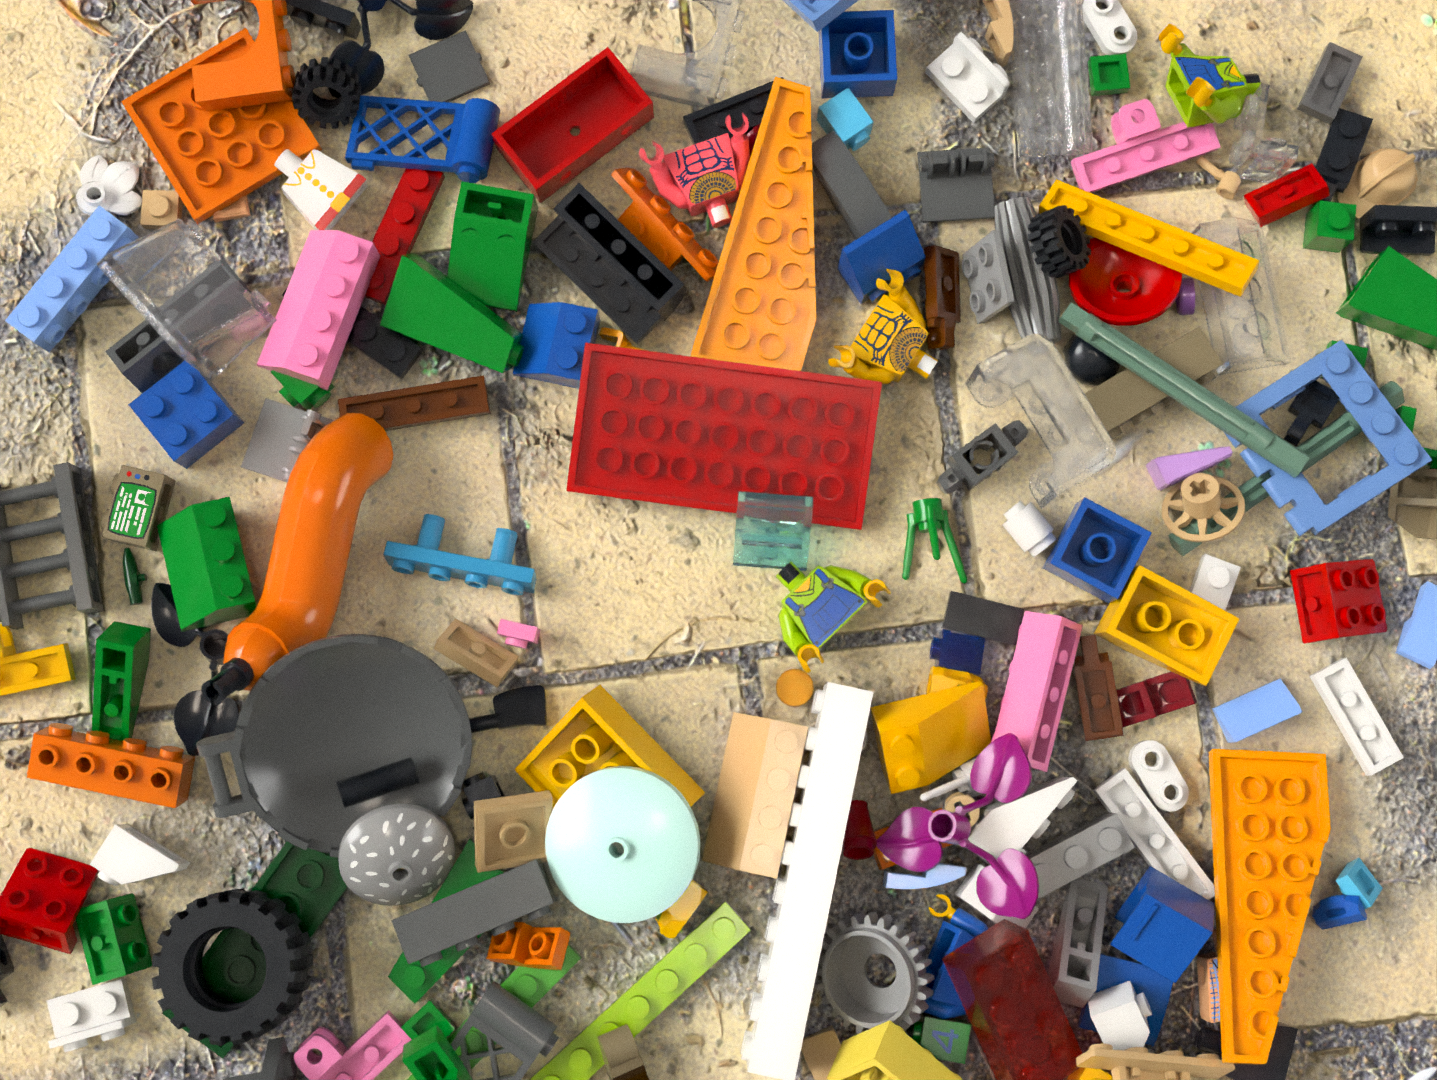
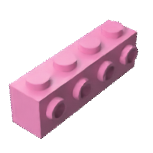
M1025 611L1018 631V641L1014 657L1009 667V677L1005 693L1000 703L996 730L991 742L1004 734H1015L1029 759L1031 769L1047 772L1083 625L1062 616Z

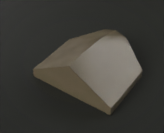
M1419 469L1390 488L1388 517L1416 538L1437 539V469Z

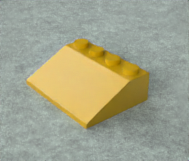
M598 685L584 695L514 769L535 792L550 790L553 797V809L561 796L578 780L597 770L614 766L638 767L658 774L681 792L690 807L705 794L699 785L601 685Z

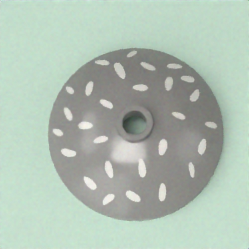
M413 804L386 805L364 814L346 831L338 852L340 874L347 887L355 895L368 902L386 906L404 905L428 896L445 881L455 860V845L448 825L436 813ZM398 868H404L402 871H395Z

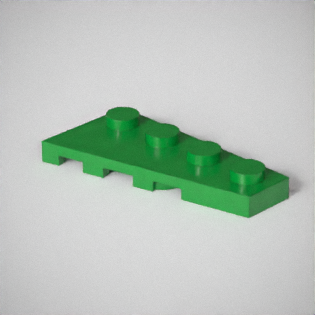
M470 838L432 903L500 875L505 871L499 869L478 873L475 866V841ZM484 933L477 935L478 939H479ZM455 945L441 950L442 959L421 967L419 960L408 964L404 952H402L388 978L416 1004L470 947L459 952Z

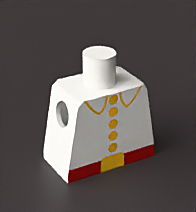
M286 149L274 164L276 168L289 177L281 188L283 194L315 230H332L368 187L367 179L316 149H313L304 161L292 151Z

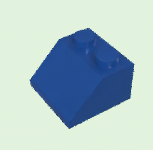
M902 211L842 248L837 269L860 304L865 303L869 299L872 303H875L884 294H889L888 291L880 290L876 286L877 279H883L888 285L890 284L891 276L886 269L899 271L904 278L903 284L910 282L921 273L920 268L925 260V254L907 211Z
M564 302L529 304L522 332L523 337L520 345L524 346V352L518 366H514L513 375L579 389L585 342L596 343L600 325L598 310Z

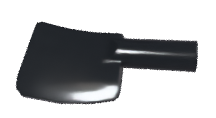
M541 685L505 691L493 698L494 714L469 718L471 733L495 728L547 725L545 689Z

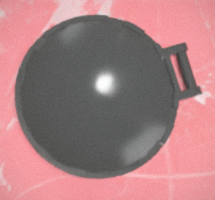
M342 634L309 642L280 658L266 670L250 690L239 713L235 731L204 738L198 741L196 746L199 756L204 757L216 800L213 808L217 818L254 811L259 819L263 818L268 825L278 832V836L304 850L310 848L319 852L330 853V857L338 858L340 843L346 831L361 816L376 808L391 804H413L427 808L439 817L445 816L458 798L467 770L470 767L472 733L468 713L459 691L446 673L429 657L402 642L390 638L368 634ZM229 751L231 753L241 791L239 795L231 796L220 753ZM412 757L419 784L415 783L412 786L410 784L408 788L396 789V791L389 792V794H382V796L375 797V799L370 798V800L363 801V803L351 804V806L344 808L336 781H343V779L350 778V776L355 777V775L357 776L360 773L362 775V772H369L371 769L383 767V765L388 766V764L395 763V761H402L404 758Z

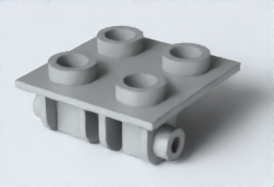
M266 398L241 468L288 482L290 473L300 453L324 426L334 420L321 416L322 414L307 409V411Z

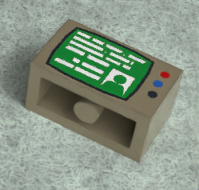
M121 465L120 472L112 480L111 494L113 498L110 509H107L102 516V537L113 542L157 552L160 541L157 525L166 519L176 480L164 474Z

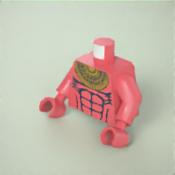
M743 112V124L739 128L731 127L730 115L726 117V126L733 134L731 138L726 133L664 155L661 145L652 141L653 146L656 148V154L651 159L647 158L643 148L639 150L640 158L651 165L649 171L660 195L677 208L687 209L691 216L707 212L713 228L722 227L731 222L732 216L727 204L738 200L739 190L742 187L750 161L748 136L744 135L749 128V121Z

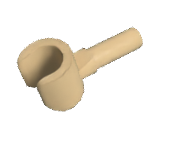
M1200 156L1196 163L1216 180L1220 181L1216 188L1217 194L1225 199L1232 200L1241 183L1240 176L1232 171L1224 172L1205 157Z

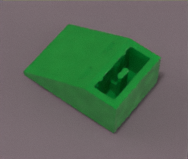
M461 182L454 215L447 277L487 307L514 312L518 310L538 213L535 195Z

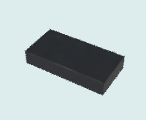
M951 591L941 628L1015 646L1024 609Z

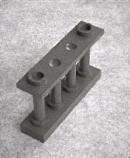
M69 462L53 465L55 476L48 482L2 491L0 484V622H2V627L16 630L24 628L22 614L73 604L74 607H77V611L86 614L105 611L81 468ZM54 495L56 498H59L61 512L57 514V517L10 527L7 526L5 505ZM55 532L65 534L67 548L63 550V553L13 563L11 541ZM62 568L71 570L73 585H70L68 590L19 600L16 578Z

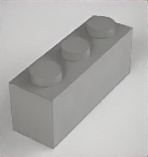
M1106 812L1027 854L1038 874V899L1135 848L1117 813Z

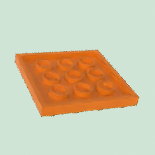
M246 28L121 101L197 224L283 174L274 164L286 149L292 151L303 161L313 149L322 150L304 119L298 115V110L294 109L292 100L208 112L196 103L191 66L229 61L245 54L255 42Z

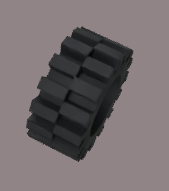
M322 57L321 64H318L316 58L309 60V66L305 63L300 66V72L297 71L295 76L292 99H294V109H299L298 115L302 119L308 115L307 123L314 125L315 121H319V128L326 129V123H331L332 129H336L339 127V121L345 126L349 124L350 118L354 120L357 116L361 83H358L359 76L356 72L351 74L352 67L348 64L341 68V60L335 59L334 64H329L328 57ZM329 87L338 91L341 97L333 100L323 99L317 96L313 89Z
M1066 205L1057 206L1032 217L1030 220L1032 223L1028 225V230L1031 232L1028 234V241L1033 242V246L1030 247L1031 253H1036L1037 257L1034 260L1037 265L1042 263L1041 270L1044 273L1048 272V276L1051 278H1060L1086 267V264L1090 261L1088 256L1091 255V249L1087 247L1090 239L1085 237L1086 227L1079 224L1081 218L1079 215L1074 216V210L1071 207L1067 209Z

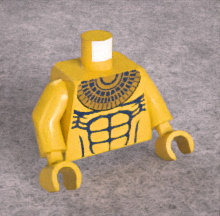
M886 269L891 276L890 284L888 285L883 279H877L876 286L880 290L888 291L889 297L885 294L882 296L851 346H834L835 349L840 351L841 360L829 358L828 364L834 368H843L853 378L879 381L882 384H889L892 381L899 383L908 368L927 379L938 360L921 350L929 334L926 330V322L915 300L905 286H903V275L899 271Z

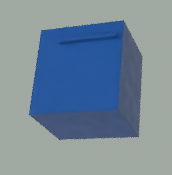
M1150 866L1115 914L1114 918L1124 924L1110 942V945L1176 983L1213 933L1215 903Z

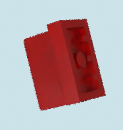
M1373 559L1329 562L1290 570L1303 644L1387 632L1386 611L1381 598L1379 574Z
M27 848L0 895V934L71 954L77 943L73 922L98 876V870L82 862Z

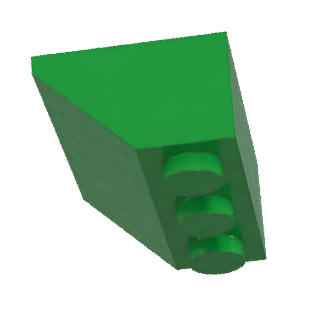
M230 497L192 504L157 525L181 632L249 617L254 612L256 602Z

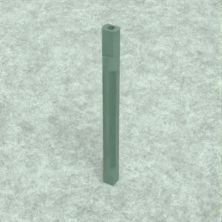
M1072 302L1058 320L1059 323L1075 332L1076 336L1293 478L1299 475L1309 460V455Z
M1389 381L1379 388L1394 409L1405 402L1403 389L1394 381ZM1346 411L1339 418L1297 446L1298 449L1310 456L1301 471L1302 473L1351 438L1363 432L1361 426L1350 412ZM1269 472L1259 478L1254 476L1238 487L1244 497L1245 512L1269 496L1261 485L1272 477ZM1229 493V494H1228L1227 496H1225L1224 498L1235 497V496H1234L1232 493ZM1238 505L1229 509L1220 508V510L1232 521L1237 513ZM1213 518L1208 519L1206 534L1218 532L1224 526L1217 524ZM1193 519L1188 526L1180 530L1199 535L1198 521ZM1173 533L1168 535L1171 546L1182 556H1185L1203 543L1183 540Z

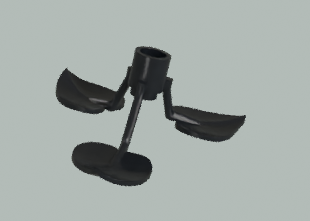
M357 0L359 2L357 10L360 13L364 39L363 46L352 40L344 41L334 49L328 63L334 64V60L338 59L341 60V68L346 64L352 67L351 74L356 72L359 76L358 83H361V95L366 94L378 86L385 71L382 57L377 52L369 50L371 39L367 18L368 11H378L383 8L386 1H390L408 14L416 16L414 29L418 35L430 40H440L450 37L465 25L472 13L473 2L471 0H416L417 8H412L401 0ZM327 87L332 97H341L338 91Z
M156 583L152 592L151 612L157 632L167 643L177 647L190 645L198 635L201 638L200 650L210 662L209 668L212 679L218 674L219 665H224V652L228 634L218 629L208 632L203 631L210 626L181 632L171 585ZM201 690L192 691L182 697L174 711V725L187 753L191 756H199L196 746L198 741L207 737L235 731L239 716L238 706L229 697L225 698L218 705H214V701L209 703L204 699Z

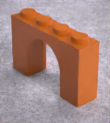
M190 0V1H191L194 5H197V4L212 3V2H219V1H226V0ZM243 0L253 4L259 15V32L252 47L245 54L233 60L191 66L195 101L207 112L293 100L291 88L294 87L295 73L292 65H288L287 52L291 51L292 45L290 34L287 29H284L283 16L287 15L286 0Z

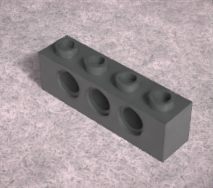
M222 258L105 352L120 372L141 393H144L187 358L191 360L261 303Z

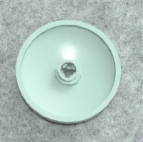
M614 766L586 775L574 783L561 796L549 818L545 849L553 879L571 903L583 912L604 921L633 923L647 920L664 912L688 888L699 862L700 834L697 820L689 803L669 781L658 774L642 768ZM614 842H619L623 845V854L617 852V847L613 846Z

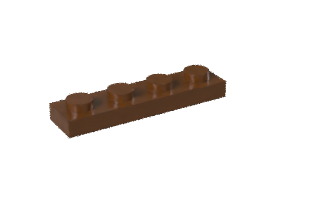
M484 375L338 399L340 417L347 413H361L373 418L385 431L491 414Z

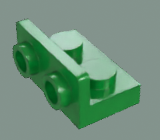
M133 893L104 900L80 909L76 917V923L92 985L152 967L149 947Z

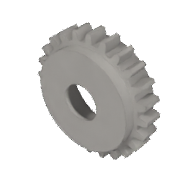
M872 911L865 916L860 912L851 916V918L847 917L839 921V925L827 931L830 937L823 939L822 947L825 950L820 953L819 958L822 966L817 968L816 975L822 976V983L817 985V989L825 990L827 995L823 999V1003H831L834 1007L831 1014L833 1017L841 1015L845 1018L843 1021L845 1028L855 1024L856 1034L889 1020L905 1031L910 1027L909 1025H913L920 1019L919 1014L928 1009L929 1005L924 1000L933 995V991L926 987V984L934 980V975L926 973V967L932 964L931 959H923L921 954L926 946L924 944L917 946L913 941L917 935L915 931L909 934L903 931L905 922L900 921L891 925V915L886 914L878 919L876 911ZM873 954H884L895 965L896 977L894 982L888 987L875 985L867 975L866 963Z

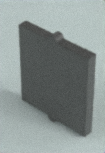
M466 30L409 54V58L419 77L416 80L417 84L420 87L423 86L429 101L450 102L490 85L480 62L482 60L481 54L476 53Z

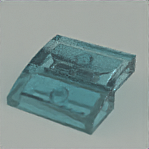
M738 491L733 565L783 569L792 561L801 571H807L813 497Z

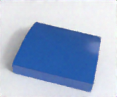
M1100 953L1095 993L1131 981L1136 994L1143 992L1149 1003L1152 1015L1146 1017L1150 1034L1145 1044L1154 1046L1166 1013L1173 982L1142 963ZM1087 1002L1081 1008L1078 1027L1098 1032L1091 1019Z

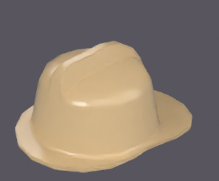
M1382 148L1370 153L1357 162L1351 180L1344 192L1336 191L1338 202L1357 205V219H1360L1374 205H1398L1408 198L1416 188L1418 181L1414 163L1416 156L1413 153L1407 154L1399 149Z

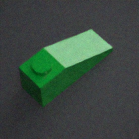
M114 621L96 639L92 731L109 733L110 739L119 741L132 738L149 663L151 628Z

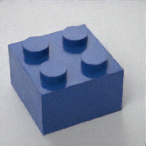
M894 10L843 12L818 31L822 99L833 98L846 88H849L855 97L893 96L897 83Z
M188 358L128 404L171 459L186 469L244 424V421L202 369Z
M1084 497L1075 504L1042 568L1093 596L1110 603L1119 598L1152 532Z

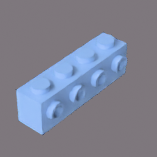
M99 205L5 321L50 353L77 318L86 310L103 286L109 282L120 265L131 255L141 239L128 226Z

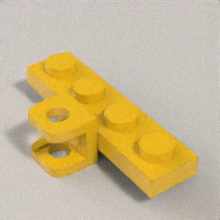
M2 623L0 624V696L76 680L68 643L16 654L10 629L2 627Z

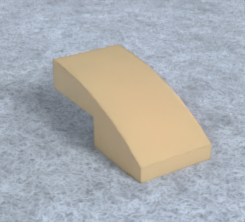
M982 0L992 19L985 39L997 63L1001 67L1006 66L1012 53L1014 40L1013 18L1009 0Z

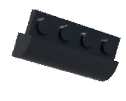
M578 183L555 206L553 210L558 216L533 243L638 345L662 319L665 321L673 313L684 298L687 289L654 254L590 192Z

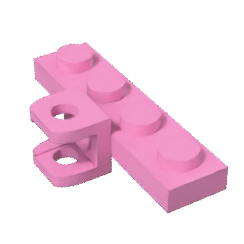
M1142 99L1122 106L1119 112L1112 116L1111 128L1117 143L1116 145L1074 158L1070 163L1079 189L1092 193L1218 150L1221 146L1213 123L1187 128L1185 122H1181L1160 129L1161 125L1154 106L1148 99Z
M388 1010L349 1048L329 1029L318 1027L299 1045L298 1050L294 1054V1061L309 1080H373L403 1052L404 1044L412 1039L401 1028L403 1025ZM312 1049H319L322 1054H315Z

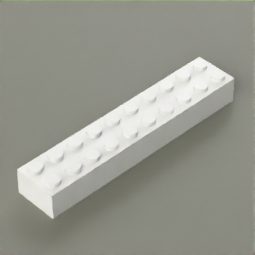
M827 682L823 686V690L817 689L814 694L811 713L818 715L815 728H808L804 750L810 751L807 765L800 766L796 787L802 788L800 802H793L788 825L794 826L792 841L785 840L781 864L786 865L784 879H776L772 900H774L773 903L778 904L776 917L770 915L768 917L764 938H766L765 942H770L768 955L761 953L757 970V981L762 982L760 993L753 992L750 1003L749 1020L754 1021L752 1032L745 1030L741 1047V1060H746L747 1072L781 1080H795L873 697L872 691Z

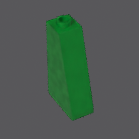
M1388 246L1373 259L1336 314L1342 318L1437 350V279Z
M414 253L402 255L380 326L501 373L512 369L513 366H518L524 352V346L520 345L523 337L521 332L421 256Z

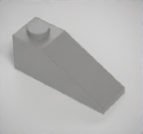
M1080 878L1068 883L1050 961L1046 998L1083 1008L1096 992L1108 891L1107 885Z

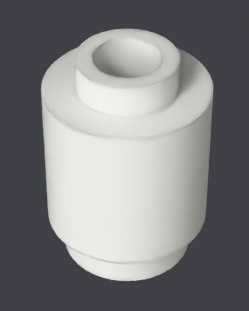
M1019 501L1003 514L1007 519L1002 524L1020 548L1024 552L1029 551L1033 557L1057 539L1052 533L1053 527L1032 502L1025 506L1022 501Z

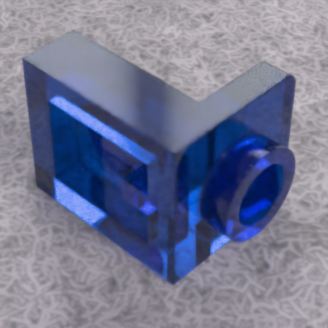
M943 629L939 632V637L932 638L929 658L935 660V667L969 672L978 676L981 673L985 638L952 633L951 630Z

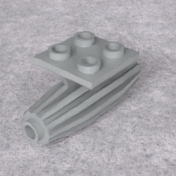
M1028 197L1012 198L1000 202V204L994 207L995 230H992L963 254L962 270L964 276L968 278L971 292L969 299L970 307L976 315L977 324L985 323L1003 309L1009 307L1025 348H1033L1034 354H1040L1054 350L1056 348L1055 343L1061 340V323L1058 322L1060 319L1059 292L1055 277L1051 278L1048 276V272L1044 273L1041 270L1042 263L1037 265L1034 260L1037 255L1035 252L1031 253L1030 250L1033 242L1028 241V234L1031 233L1028 230V225L1032 223L1030 221L1032 217L1037 215L1033 204Z

